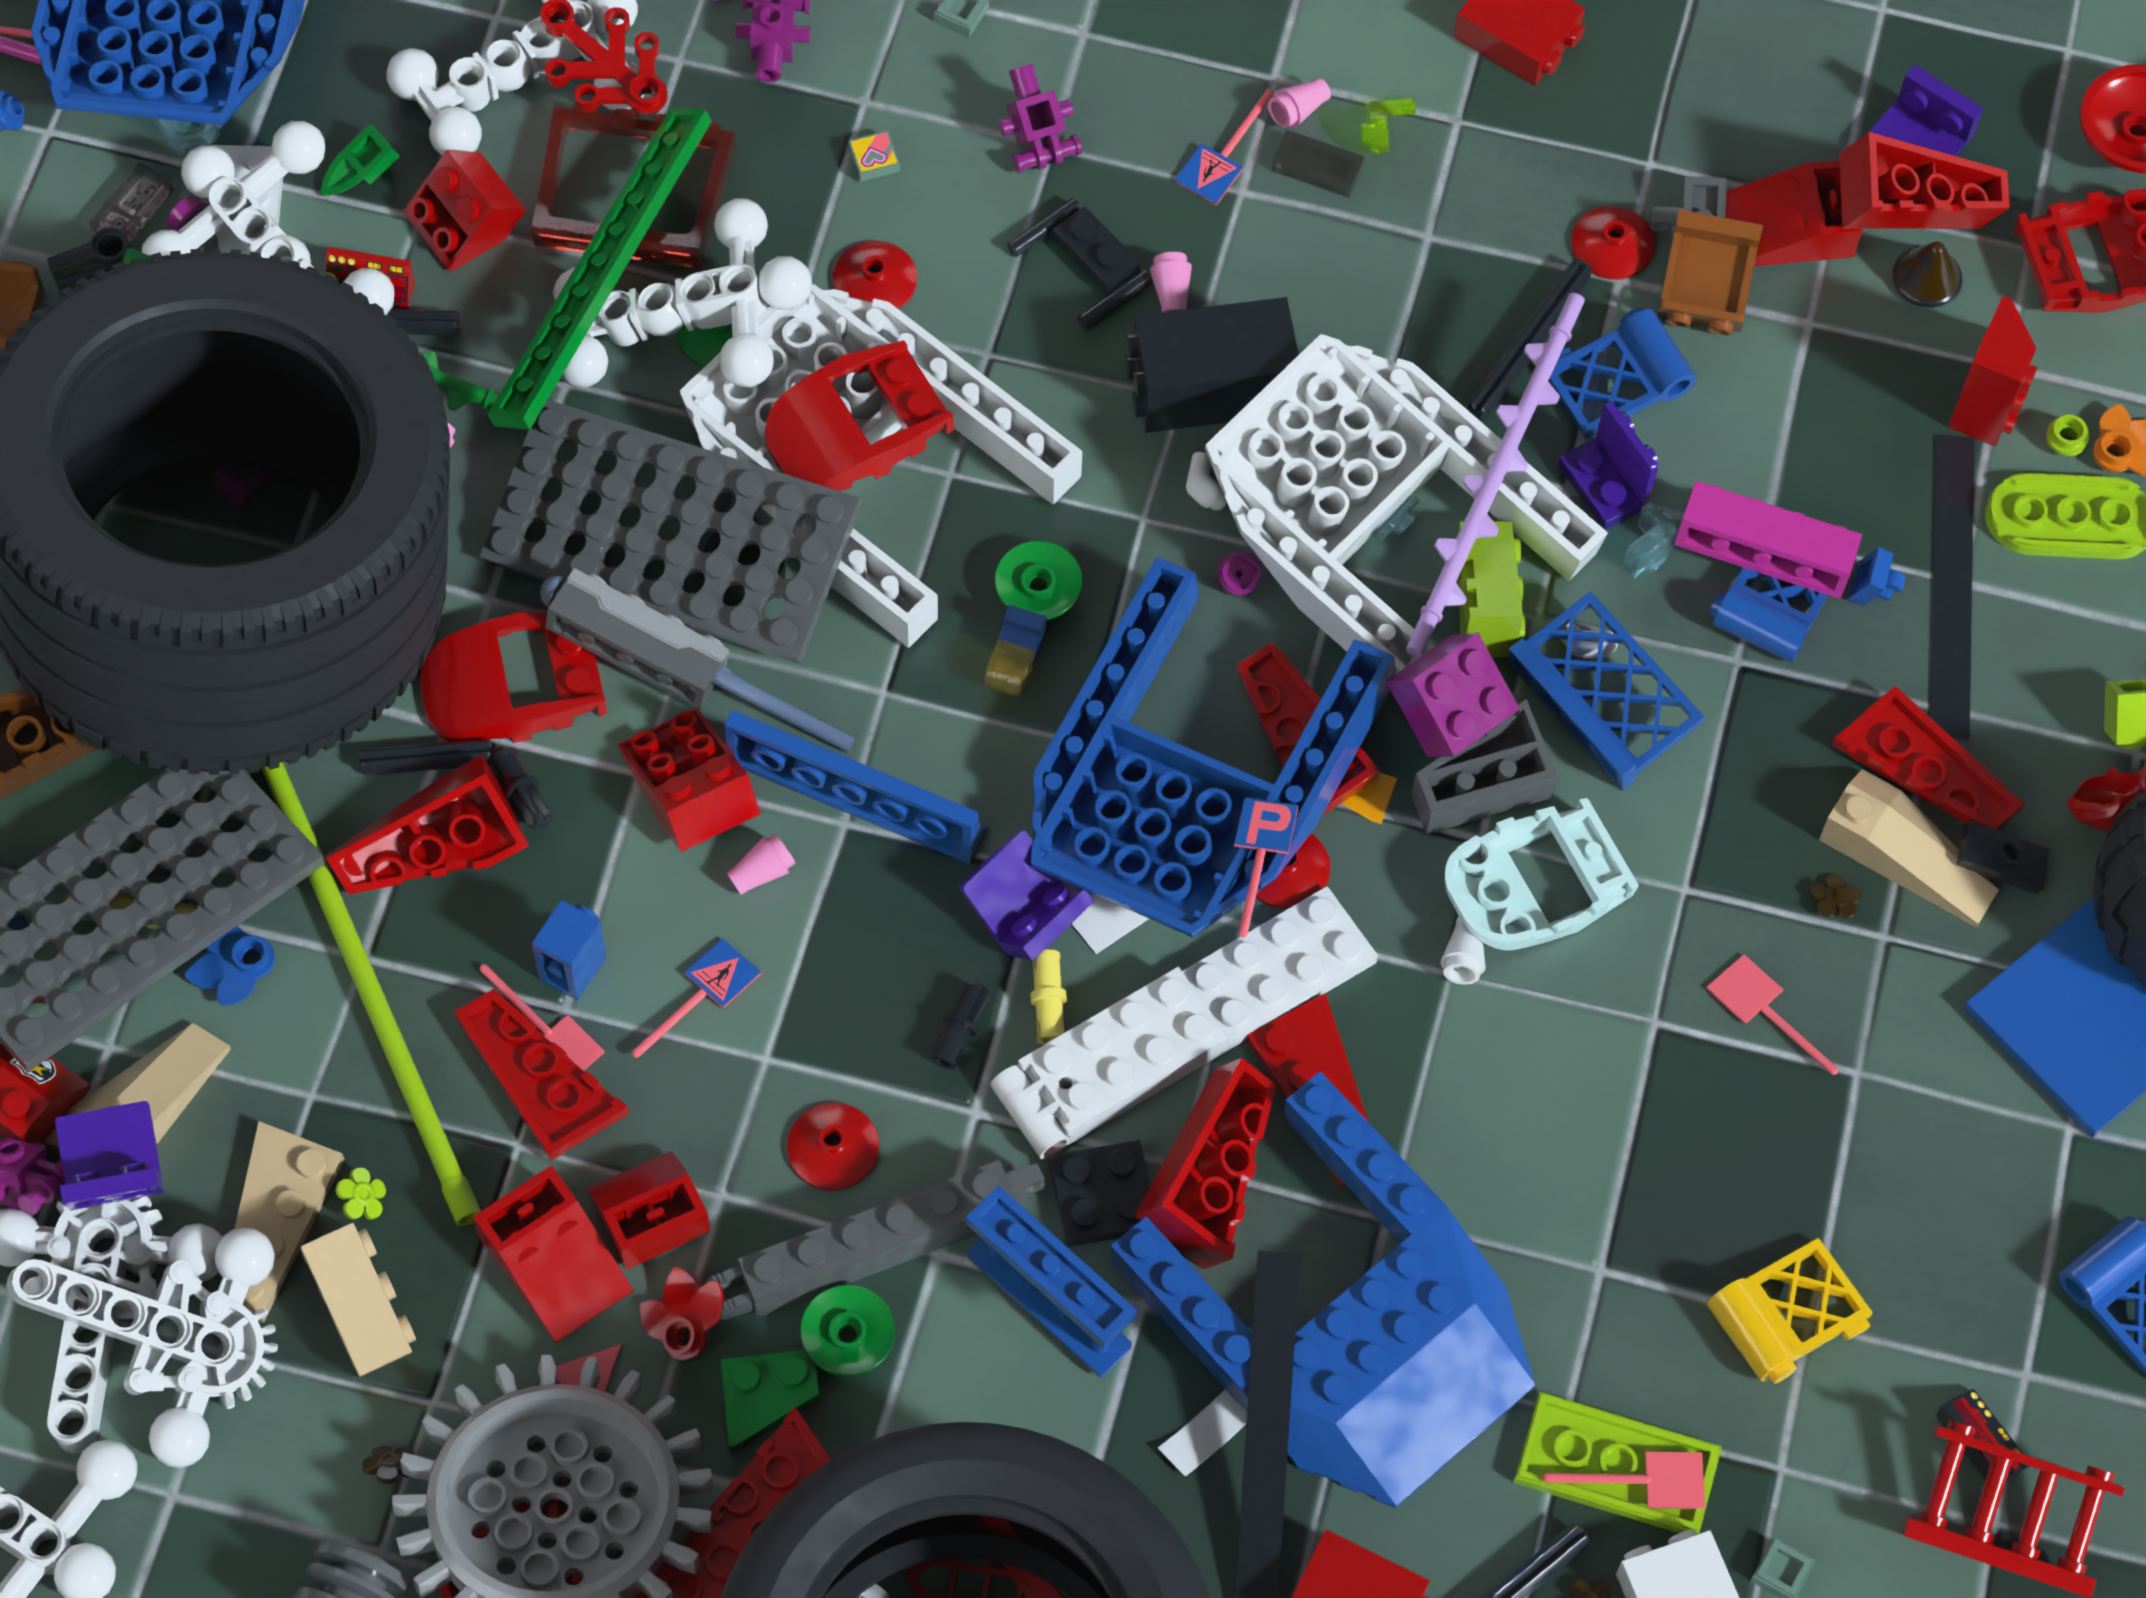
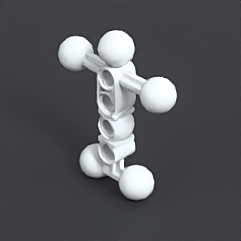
M541 0V1H542L543 4H545V3H546L547 1H549V0ZM566 0L573 7L575 23L607 50L608 48L596 34V29L600 33L609 34L605 28V13L614 7L625 9L629 14L630 27L634 24L638 13L636 0H587V3L580 0ZM541 16L528 22L521 32L518 30L512 33L513 40L501 39L494 41L483 50L481 56L478 52L472 54V57L458 59L449 70L450 81L438 88L436 85L439 79V69L435 60L424 50L415 48L401 50L390 59L386 79L392 92L401 99L417 101L432 121L429 128L431 144L443 156L447 150L474 152L478 149L482 137V128L477 117L471 112L484 108L490 99H498V90L509 92L519 89L528 81L530 75L535 79L539 77V73L545 74L547 62L554 58H561L571 62L583 56L586 61L592 60L564 36L555 37L548 34L543 29ZM561 19L554 20L552 23H562L564 21ZM614 19L611 21V23L614 25H619L624 22L622 19ZM625 60V65L638 75L639 67L632 61ZM615 79L594 80V85L597 88L622 87ZM602 104L607 109L624 112L631 109L628 104Z
M290 121L280 126L273 136L272 153L240 180L234 178L235 168L230 155L221 148L201 145L191 150L182 163V180L187 190L195 196L209 198L210 205L178 232L174 230H159L151 234L142 245V253L149 256L159 252L161 256L170 255V251L179 250L181 254L190 253V249L200 247L227 224L250 252L261 253V257L269 258L270 255L281 258L291 255L290 260L300 263V267L305 269L308 266L313 267L311 265L310 253L305 244L295 237L286 235L257 201V198L288 172L307 174L317 169L324 159L325 141L320 130L305 121ZM241 196L235 206L226 208L228 201L232 197ZM266 225L265 231L261 236L251 238L253 231L257 227ZM360 268L350 273L344 282L353 286L356 294L361 292L368 297L370 304L376 303L381 306L385 316L393 307L394 286L389 277L381 271Z
M734 198L722 205L716 213L714 221L717 239L729 248L730 265L697 272L683 280L681 278L675 279V286L670 283H654L646 287L640 295L635 288L629 289V292L622 290L612 291L561 376V379L574 388H588L599 382L606 374L609 363L606 349L598 340L593 338L594 336L608 334L614 344L630 346L637 343L640 339L642 341L649 340V333L654 336L673 335L684 324L688 331H693L694 327L710 329L732 324L733 337L723 345L719 356L722 374L738 387H754L762 383L771 374L774 364L771 346L758 336V316L764 313L768 304L777 310H792L801 305L810 295L812 287L809 269L792 256H778L764 265L758 277L755 269V247L766 236L768 229L766 214L757 203L750 199ZM575 267L562 273L556 280L553 289L554 300L557 299Z
M107 1439L93 1442L82 1451L76 1471L78 1484L51 1519L19 1497L8 1494L0 1486V1520L5 1515L11 1513L19 1514V1520L15 1526L7 1530H0V1547L19 1559L0 1583V1598H26L43 1575H54L57 1590L64 1598H103L110 1592L116 1572L112 1556L104 1548L95 1544L82 1543L71 1546L69 1541L101 1500L120 1498L132 1488L137 1476L138 1464L134 1453L125 1444ZM48 1539L58 1541L55 1550L51 1554L46 1556L36 1555V1549L43 1541Z

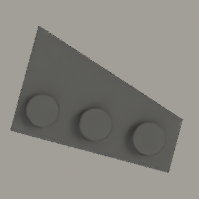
M1527 699L1518 704L1520 710L1459 754L1452 757H1439L1416 773L1411 797L1426 834L1552 798L1558 775Z

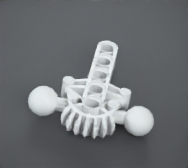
M147 1196L73 1211L64 1206L63 1202L57 1201L56 1208L61 1216L56 1227L39 1226L35 1218L16 1208L0 1210V1265L5 1267L19 1266L23 1262L30 1260L35 1254H46L52 1258L51 1264L68 1270L73 1269L76 1273L154 1299L158 1288L156 1280L151 1275L156 1270V1264L170 1265L176 1261L183 1260L190 1263L193 1268V1274L202 1282L209 1281L219 1272L217 1271L214 1259L215 1252L223 1236L214 1228L201 1223L186 1225L176 1232L173 1237L153 1235V1230L161 1223L163 1218L159 1210H150L152 1203ZM103 1238L115 1239L113 1246L108 1251L102 1253L93 1251L95 1244ZM126 1269L139 1276L140 1281L137 1284L125 1280ZM38 1275V1277L28 1279L23 1286V1292L28 1295H39L43 1289L42 1277ZM77 1286L68 1288L65 1300L70 1309L78 1312L86 1309L89 1299L85 1296V1290ZM117 1302L111 1308V1318L117 1325L118 1319H133V1310L129 1305ZM64 1320L47 1426L60 1448L68 1453L79 1454L93 1442H96L98 1437L115 1338L98 1333V1336L93 1341L80 1343L78 1342V1337L87 1328ZM80 1373L92 1374L90 1382L81 1389L70 1388V1383L76 1375ZM76 1418L84 1420V1424L79 1432L74 1435L62 1434L63 1427L68 1421Z
M246 1227L233 1229L221 1238L216 1247L214 1259L222 1280L218 1291L210 1293L201 1285L202 1281L193 1274V1268L190 1263L183 1260L176 1261L166 1267L154 1299L37 1259L27 1260L13 1269L8 1276L6 1286L12 1300L22 1306L136 1345L127 1376L124 1379V1388L131 1395H139L147 1391H163L164 1388H174L176 1392L180 1393L176 1407L165 1410L153 1422L150 1428L149 1442L152 1452L159 1461L169 1467L183 1468L199 1461L209 1447L210 1432L208 1424L202 1417L209 1397H220L223 1407L226 1410L231 1409L235 1406L233 1392L242 1401H248L252 1398V1395L246 1383L256 1388H262L266 1382L256 1372L257 1369L270 1372L275 1366L270 1360L262 1358L263 1353L269 1354L278 1350L277 1344L264 1343L263 1336H268L276 1331L275 1326L267 1325L261 1328L258 1320L264 1318L268 1311L263 1307L252 1314L243 1306L249 1287L258 1285L265 1280L274 1265L275 1254L273 1246L266 1235L256 1229ZM32 1270L42 1277L43 1289L39 1295H28L23 1292L19 1284L20 1275L23 1271ZM69 1287H80L88 1294V1306L84 1311H74L66 1304L65 1294ZM192 1294L201 1300L200 1316L188 1312L189 1296ZM117 1302L125 1303L133 1310V1322L127 1328L119 1327L111 1318V1308ZM162 1318L171 1319L178 1326V1338L172 1344L161 1341L157 1336L156 1327ZM207 1334L216 1335L223 1343V1353L217 1360L206 1357L202 1352V1340ZM169 1358L186 1363L176 1371L177 1374L175 1376H164L163 1372H161Z

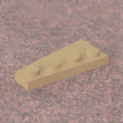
M260 1121L258 1122L235 1229L242 1227L253 1228L266 1235L273 1246L275 1259L273 1269L268 1277L258 1285L250 1286L247 1291L243 1306L252 1314L263 1307L269 1313L345 1161L343 1154ZM267 1315L258 1321L264 1323Z

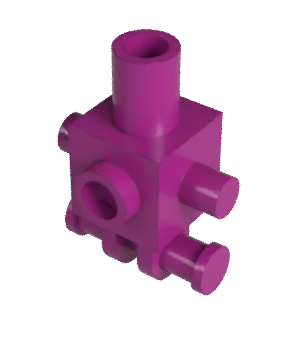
M742 0L743 10L753 8L752 21H736L735 38L750 39L751 60H757L756 77L761 81H778L781 77L782 62H793L795 42L810 43L811 27L796 26L795 11L810 14L811 0Z
M1033 64L1010 70L1009 75L1017 101L1005 105L1009 117L998 120V127L1002 136L1014 133L1017 146L1024 143L1028 144L1029 151L1012 153V162L1016 172L1019 174L1024 172L1025 169L1034 166L1041 170L1047 167V161L1051 160L1054 165L1063 163L1064 157L1082 154L1081 143L1076 134L1062 141H1059L1057 133L1066 130L1063 118L1072 116L1074 113L1070 100L1058 102L1054 90L1041 93ZM1041 138H1044L1046 147H1043Z
M5 1137L1 1140L0 1204L22 1210L28 1215H35L43 1203H51L61 1192L60 1186L65 1185L61 1156L56 1164L51 1163L46 1159V1147L40 1142H33L31 1144L10 1137Z

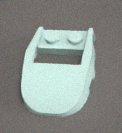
M1588 798L1580 799L1576 809L1558 813L1555 807L1552 806L1536 810L1533 816L1514 820L1512 816L1497 822L1494 830L1482 837L1477 835L1472 837L1452 852L1446 864L1444 879L1447 895L1468 930L1483 943L1493 948L1507 951L1542 944L1577 933L1632 897L1639 887ZM1552 833L1593 903L1586 909L1548 923L1508 852L1528 845Z

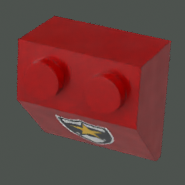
M0 1043V1136L3 1138L10 1137L31 1144L33 1142L43 1144L56 1128L55 1119L65 1116L72 1106L81 1101L91 1089L90 1084L52 1057H49L27 1073Z

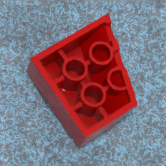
M2002 296L1986 331L1948 426L1950 429L1996 447L2002 432L2011 434L2038 367L2031 365L2037 348L2012 299L2007 296Z

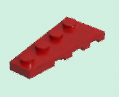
M1896 686L1891 688L1833 740L1832 746L1965 824L1971 820L1999 831L2019 814L2024 806V803Z
M490 990L454 1012L456 1020L550 1161L630 1114L627 1105L619 1098H614L608 1093L594 1076L587 1070L583 1071L575 1064L561 1047L554 1041L550 1042L542 1035L529 1019L496 990Z
M1326 993L1248 1034L1247 1042L1272 1081L1276 1084L1285 1101L1321 1071L1368 1121ZM1328 1166L1341 1188L1346 1187L1345 1183Z

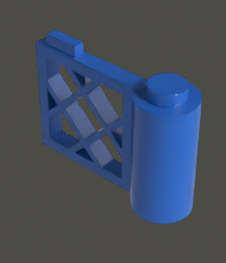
M1635 308L1622 317L1619 329L1573 353L1569 347L1563 349L1548 382L1560 395L1559 399L1584 438L1587 439L1597 433L1600 418L1588 423L1581 412L1584 399L1603 404L1612 401L1616 407H1619L1617 409L1620 412L1623 411L1630 417L1660 400L1666 402L1679 398L1694 386L1697 377L1652 309L1643 310L1642 308ZM1612 346L1616 347L1622 357L1619 369L1595 364L1598 354ZM1626 364L1631 372L1625 371ZM1570 368L1586 371L1582 388L1564 385L1558 374ZM1592 373L1616 378L1611 395L1588 390ZM1621 380L1640 384L1645 392L1644 395L1634 400L1617 397ZM1572 396L1578 398L1577 404L1575 403Z
M1743 568L1727 594L1722 591L1718 592L1710 608L1709 615L1715 617L1714 627L1793 663L1828 595L1819 592L1816 597L1814 592L1817 591L1798 585L1781 588L1777 578ZM1765 576L1771 590L1760 593L1745 586L1748 579ZM1804 594L1810 605V610L1807 614L1790 607L1786 598Z
M2126 1216L2061 1270L2058 1277L2067 1295L2081 1307L2089 1309L2146 1376V1354L2143 1352V1335H2146V1327H2143L2144 1303H2146V1295H2144L2146 1220ZM2135 1284V1293L2126 1292ZM2115 1300L2135 1302L2134 1325L2119 1324L2106 1308ZM2128 1333L2134 1334V1340L2129 1336Z

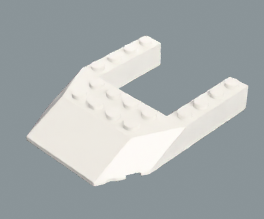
M812 284L808 298L792 310H777L769 306L764 313L758 316V336L771 346L774 357L772 372L762 383L754 387H738L730 382L722 374L719 364V353L680 390V397L702 448L781 473L765 444L767 418L778 398L810 374L843 355L905 340L908 351L946 410L951 411L954 428L1052 505L1081 478L1082 450L891 303L878 299H873V302L849 297L848 292L836 289L822 290ZM855 371L836 379L832 383L870 445L896 433L902 427L868 372L857 374ZM761 506L756 511L754 518L761 525L769 524L775 518V506ZM810 517L799 520L795 525V536L806 538L812 535L816 529V520ZM853 528L831 587L909 648L938 620V595Z
M1320 334L1205 445V450L1240 534L1298 609L1346 651L1349 650L1355 639L1393 655L1395 658V672L1397 674L1418 659L1409 655L1405 650L1415 629L1350 573L1343 564L1439 469L1475 499L1463 484L1466 475L1487 473L1502 440L1414 363L1399 358L1395 362L1373 355V350L1358 345L1347 346L1339 339ZM1528 464L1525 472H1506L1489 509V512L1499 521H1512L1513 533L1568 581L1597 554L1608 534L1530 464ZM1428 642L1423 655L1434 648L1431 643Z

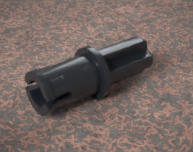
M509 747L500 750L492 757L491 764L497 770L506 787V798L516 804L529 828L533 830L539 827L541 829L546 827L547 823L552 819V813L538 790L539 781L536 777L529 775L515 748Z
M976 981L968 982L965 985L952 1013L946 1014L943 1018L945 1026L933 1050L929 1053L932 1062L945 1069L954 1070L956 1068L957 1061L969 1037H974L977 1034L975 1025L990 998V990Z

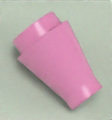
M1322 78L1275 91L1274 96L1268 102L1269 113L1278 126L1282 128H1295L1322 103L1329 100L1331 92L1328 84Z
M1165 252L1153 258L1154 265L1151 266L1150 272L1162 312L1187 309L1192 265L1187 262V256L1180 252Z
M774 834L767 840L763 836L742 860L726 874L742 895L750 889L789 874L787 869L796 864L780 838Z

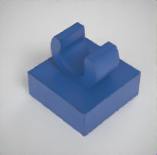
M1878 547L1857 562L1848 599L1864 606L1875 597L1889 601L1893 590L1898 593L1902 592L1906 576L1899 571L1890 569L1894 554Z

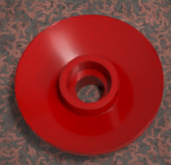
M1604 206L1587 212L1578 220L1572 232L1571 247L1575 258H1581L1592 266L1591 274L1609 280H1622L1639 274L1648 266L1654 254L1655 238L1649 224L1637 213L1622 207ZM1609 234H1617L1621 237L1614 238L1611 237Z
M867 241L854 245L840 256L833 271V285L836 290L848 292L851 298L873 302V299L883 300L900 309L912 298L915 292L917 271L911 257L900 247L883 241ZM880 269L881 271L878 273H871L868 270Z
M1310 834L1292 857L1295 862L1291 865H1286L1272 883L1257 892L1256 899L1271 907L1289 909L1325 888L1329 881L1331 867L1329 855L1320 840L1313 834Z
M825 1103L812 1107L795 1121L789 1132L787 1153L791 1167L804 1182L818 1189L837 1191L855 1186L870 1174L878 1159L879 1138L872 1121L857 1108L843 1103ZM829 1135H837L841 1138V1142L836 1146H829L824 1140Z

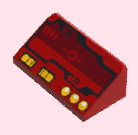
M328 247L326 252V272L336 275L339 284H342L350 273L360 268L376 269L388 276L394 286L393 307L407 309L409 307L415 287L411 261Z

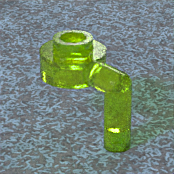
M1415 98L1369 102L1365 108L1368 122L1360 123L1362 147H1370L1371 155L1388 154L1389 134L1387 117L1416 114Z

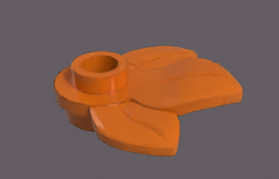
M2117 404L2105 411L2099 421L2100 437L2096 440L2093 447L2094 460L2101 468L2109 472L2118 473L2130 470L2140 476H2146V419L2131 421L2125 407L2122 404ZM2108 451H2115L2120 457L2114 456Z

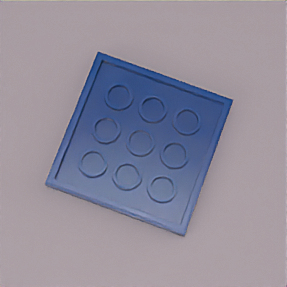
M2093 897L1967 1001L1963 1008L2091 1138L2096 1136L2146 1093V987L2135 980L2137 976L2126 965L2118 964L2106 948L2108 944L2105 940L2106 932L2098 928Z

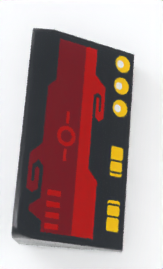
M1974 1389L1949 1400L1940 1406L1935 1415L1945 1428L1948 1420L1959 1422L1976 1428L1974 1438L2023 1453ZM1966 1445L1964 1454L1986 1481L1994 1454ZM2012 1461L2006 1483L2030 1466Z

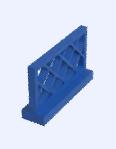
M1591 591L1527 641L1522 638L1509 648V662L1512 668L1622 791L1636 780V774L1705 720L1704 715ZM1589 607L1601 619L1600 633L1574 631L1575 618ZM1569 624V630H1561ZM1606 626L1613 634L1605 633ZM1549 638L1568 640L1566 659L1547 658L1538 647ZM1573 640L1599 642L1597 662L1571 660ZM1604 642L1623 644L1629 650L1628 664L1602 662ZM1634 657L1641 665H1633ZM1556 668H1565L1564 676ZM1570 669L1596 671L1594 691L1574 689L1569 683ZM1601 671L1627 673L1625 693L1599 691ZM1632 674L1651 675L1658 682L1657 696L1630 694ZM1662 688L1669 694L1670 697L1662 696ZM1584 699L1593 700L1592 708ZM1598 700L1624 702L1623 722L1603 721L1597 714ZM1629 704L1656 705L1654 725L1628 723ZM1661 705L1680 707L1689 717L1678 727L1659 726ZM1613 731H1621V740ZM1627 732L1653 734L1652 747L1639 758H1636L1626 747ZM1658 735H1667L1657 743Z

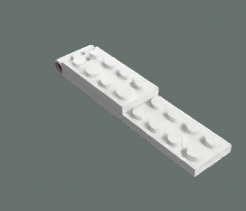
M1327 886L1251 930L1245 938L1239 937L1183 971L1178 966L1018 1060V1065L1011 1066L999 1073L992 1080L990 1086L1041 1160L1048 1159L1049 1155L1059 1153L1078 1139L1246 1041L1248 1034L1327 993L1376 964L1378 955Z

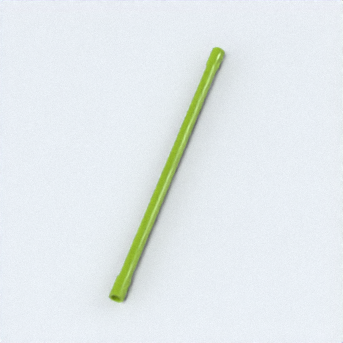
M283 762L279 763L278 768L269 770L268 766L260 767L278 808L322 853ZM324 858L325 865L308 876L439 1177L443 1195L456 1225L466 1226L474 1223L473 1216L481 1212V1209L468 1179L462 1174Z

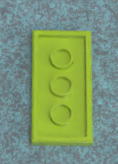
M1539 1391L1513 1483L1676 1533L1695 1530L1696 1535H1698L1722 1446ZM1645 1452H1702L1705 1509L1647 1508L1646 1484L1546 1483L1543 1481L1542 1476L1545 1473L1646 1474Z

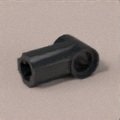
M107 227L96 232L91 242L49 257L47 261L59 291L67 287L71 289L76 287V282L83 277L90 279L93 278V273L103 269L107 272L112 270V265L120 262L123 264L125 253L132 246L124 231L116 227ZM120 251L117 255L108 257L109 254Z

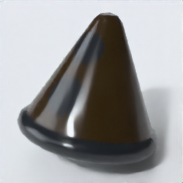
M1939 241L1907 249L1897 258L1892 269V279L1899 294L1905 300L1921 307L1934 308L1950 303L1957 297L1963 284L1960 266L1949 254L1944 244Z

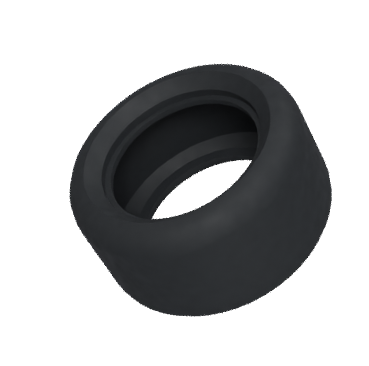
M979 1422L930 1424L892 1432L862 1443L824 1464L782 1498L757 1527L738 1556L721 1595V1598H857L880 1580L911 1566L934 1560L971 1558L1000 1562L1019 1568L1052 1585L1067 1598H1211L1202 1574L1180 1535L1162 1511L1136 1485L1117 1470L1088 1452L1055 1437L1019 1427ZM980 1515L1006 1519L1023 1543L994 1536L990 1530L971 1527L970 1525L980 1519Z

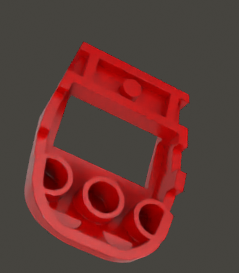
M2146 189L2126 190L2125 195L2105 196L2103 191L2087 193L2085 199L2070 204L2062 201L2049 205L2046 215L2028 220L2026 213L2018 215L2014 232L2016 236L2020 237L2040 293L2042 311L2105 313L2146 301ZM2097 226L2120 292L2099 294L2098 290L2088 291L2066 230Z
M905 340L843 355L810 374L783 393L774 403L768 415L765 428V444L781 473L842 491L852 488L853 481L871 475L878 479L891 473L893 465L907 456H910L912 459L924 451L928 438L944 429L947 435L954 431V421L951 411L946 410L908 351L907 343ZM855 371L857 374L868 372L900 422L903 430L870 445L832 383L836 379Z
M517 612L467 627L444 637L432 648L426 657L421 671L420 685L427 720L435 733L448 742L512 738L513 743L531 740V734L553 727L555 731L573 726L572 717L596 709L598 710L599 717L607 714V708L595 654L546 629L548 612ZM534 630L535 633H545L559 701L512 708L498 637L508 636L512 632Z

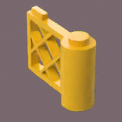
M1819 1238L1752 1276L1730 1283L1707 1302V1307L1759 1380L1764 1382L1771 1379L1774 1384L1783 1381L1794 1373L1797 1369L1794 1362L1839 1335H1842L1847 1342L1869 1329L1871 1325L1867 1319L1873 1314L1872 1310ZM1813 1255L1824 1269L1823 1282L1799 1276L1801 1261ZM1792 1267L1791 1273L1784 1272L1785 1270ZM1769 1279L1789 1284L1787 1302L1771 1299L1761 1284ZM1797 1286L1821 1292L1818 1311L1794 1305ZM1832 1295L1845 1299L1855 1313L1846 1318L1827 1314L1828 1296ZM1792 1315L1816 1321L1815 1335L1802 1343L1791 1328ZM1824 1324L1831 1325V1327L1823 1331Z

